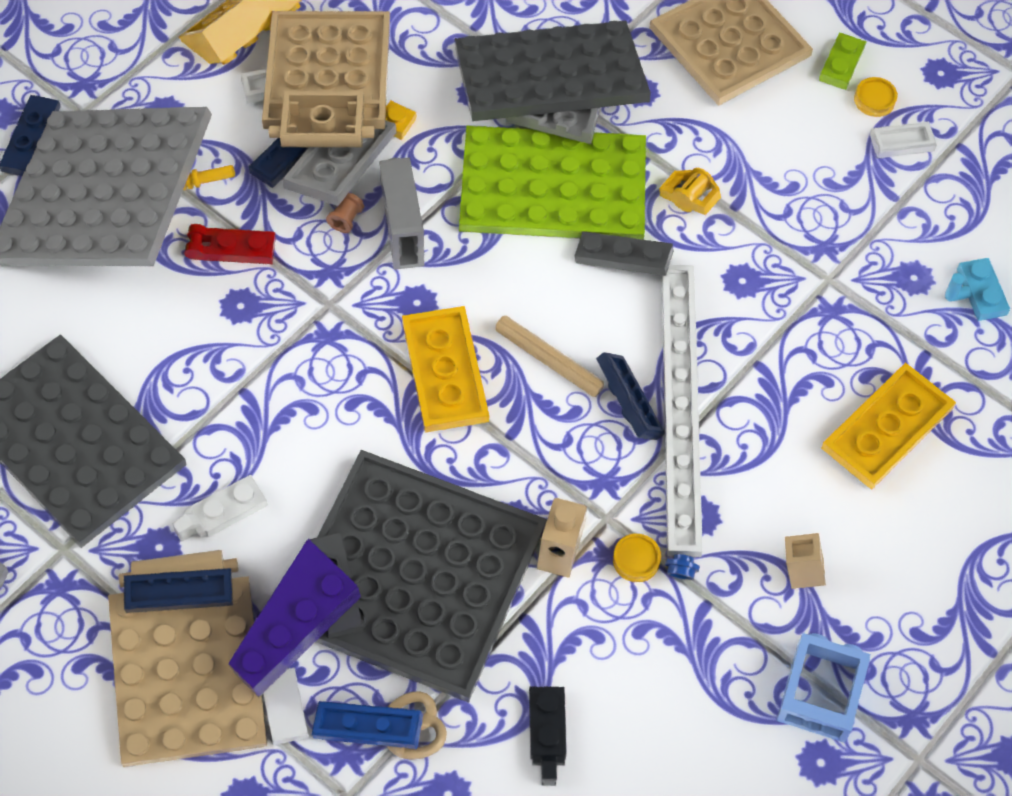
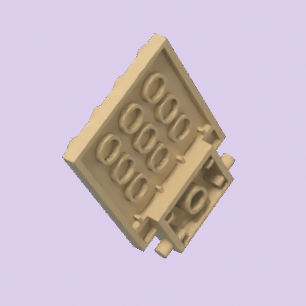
M272 11L262 113L263 129H269V138H280L281 147L362 148L363 138H375V129H385L390 11Z
M222 550L132 561L131 572L119 574L120 587H124V575L231 568L232 572H239L237 558L224 560ZM249 576L232 578L233 606L126 613L124 610V593L108 595L120 757L123 767L268 747L262 695L258 697L233 672L228 664L254 624Z

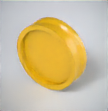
M869 77L862 80L857 86L854 101L862 113L872 117H882L892 112L898 93L890 81L880 77Z
M634 533L626 535L618 541L614 548L613 566L622 578L630 582H644L651 579L657 573L661 562V551L658 544L652 538L644 534Z

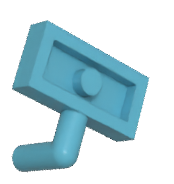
M989 257L959 263L958 273L953 274L945 292V299L947 301H957L968 298L978 321L1007 316L1010 307Z

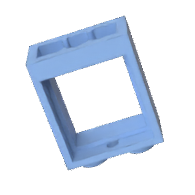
M802 633L796 647L776 721L845 743L852 731L871 654L863 652L861 648L852 644L840 645L831 642L820 634ZM806 654L856 669L844 714L794 699Z

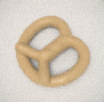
M421 691L406 693L388 705L391 708H402L414 702L424 704L426 713L423 716L421 731L433 727L436 732V737L430 744L417 749L387 746L393 754L403 759L416 760L431 756L439 751L446 741V727L437 717L436 703L430 695Z

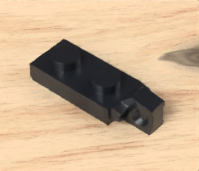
M529 687L530 760H532V766H541L542 786H556L557 766H565L567 756L565 687Z

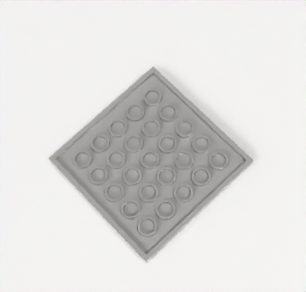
M208 107L52 111L43 134L37 142L32 159L23 173L0 225V266H154L212 117Z

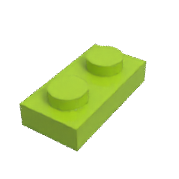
M839 32L820 73L819 81L847 90L867 41Z

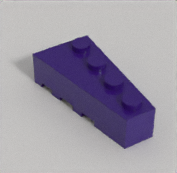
M308 538L228 663L229 666L260 697L361 598L358 586Z

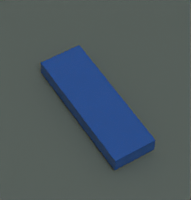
M318 701L311 735L314 739L417 749L424 714L421 710Z

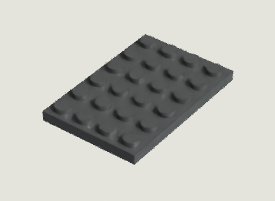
M626 20L454 38L455 51L472 122L650 102L651 92Z
M61 334L0 378V463L80 548L84 547L187 465L185 458Z

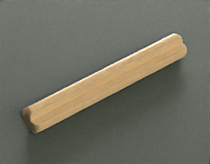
M503 315L496 323V332L592 397H596L604 387L602 379L510 317Z

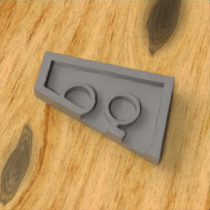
M599 108L506 118V122L591 144L599 115Z

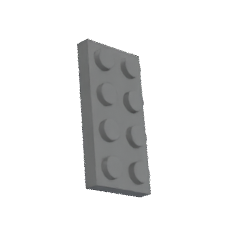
M385 120V129H375V138H363L362 148L309 147L283 178V188L339 206L396 134V124Z

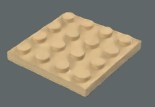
M689 0L650 20V30L718 106L811 57L813 48L768 0Z

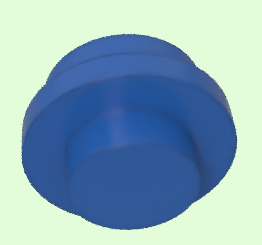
M674 554V559H666L667 575L671 577L694 580L695 573L699 572L700 566L694 563V558L691 556Z

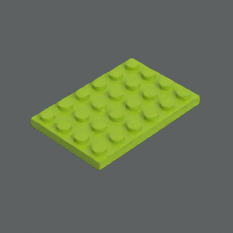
M466 125L459 232L581 238L582 232H592L644 240L646 135L594 132L592 143L588 144L534 129Z

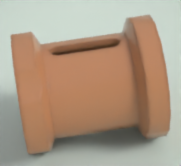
M348 193L339 206H336L335 210L327 215L326 221L329 226L339 232L349 233L353 228L352 222L355 216L361 213L365 207L363 201L355 194Z

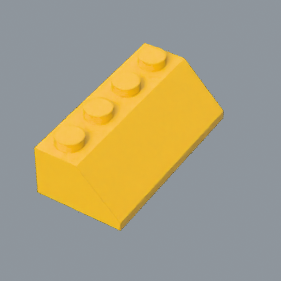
M226 0L178 37L182 43L209 64L221 62L222 65H225L237 57L236 51L242 46L244 48L251 46L259 39L257 35L263 30L267 32L271 29L272 11H296L301 7L299 2L302 0Z

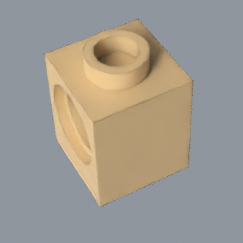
M819 533L785 536L786 565L791 589L826 586L824 557Z

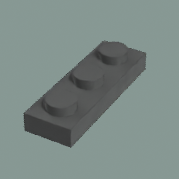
M582 232L574 257L577 264L666 276L674 249L672 243Z

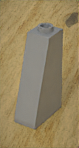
M410 157L379 161L380 181L393 269L425 266L424 228Z

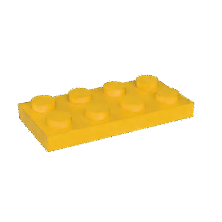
M465 306L403 315L402 325L425 433L489 422L490 415Z
M905 362L823 442L821 449L868 488L873 490L953 410L956 402Z

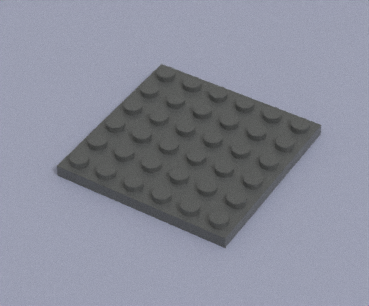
M361 449L317 537L341 533L351 578L358 586L361 598L357 603L363 631L329 638L326 631L316 643L469 703L542 537L547 519Z

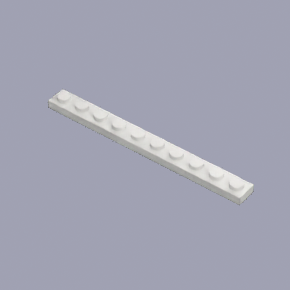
M670 264L666 276H662L667 556L683 554L691 557H701L703 544L694 265Z

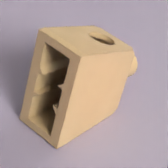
M560 498L553 499L541 539L537 563L538 570L570 578L586 524L587 506ZM554 547H558L565 552V554L558 555L551 551L554 550Z

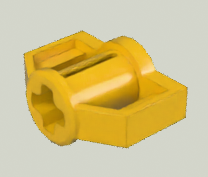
M698 167L693 170L674 171L659 188L660 197L672 201L682 211H696L705 216L721 198L720 189L712 176L706 170ZM681 181H686L681 188H676ZM706 190H711L702 201L699 200Z

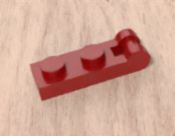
M197 223L189 225L187 237L190 241L186 244L184 255L189 259L273 265L276 243L275 232L206 228L204 225ZM202 242H210L211 244L210 246H203Z

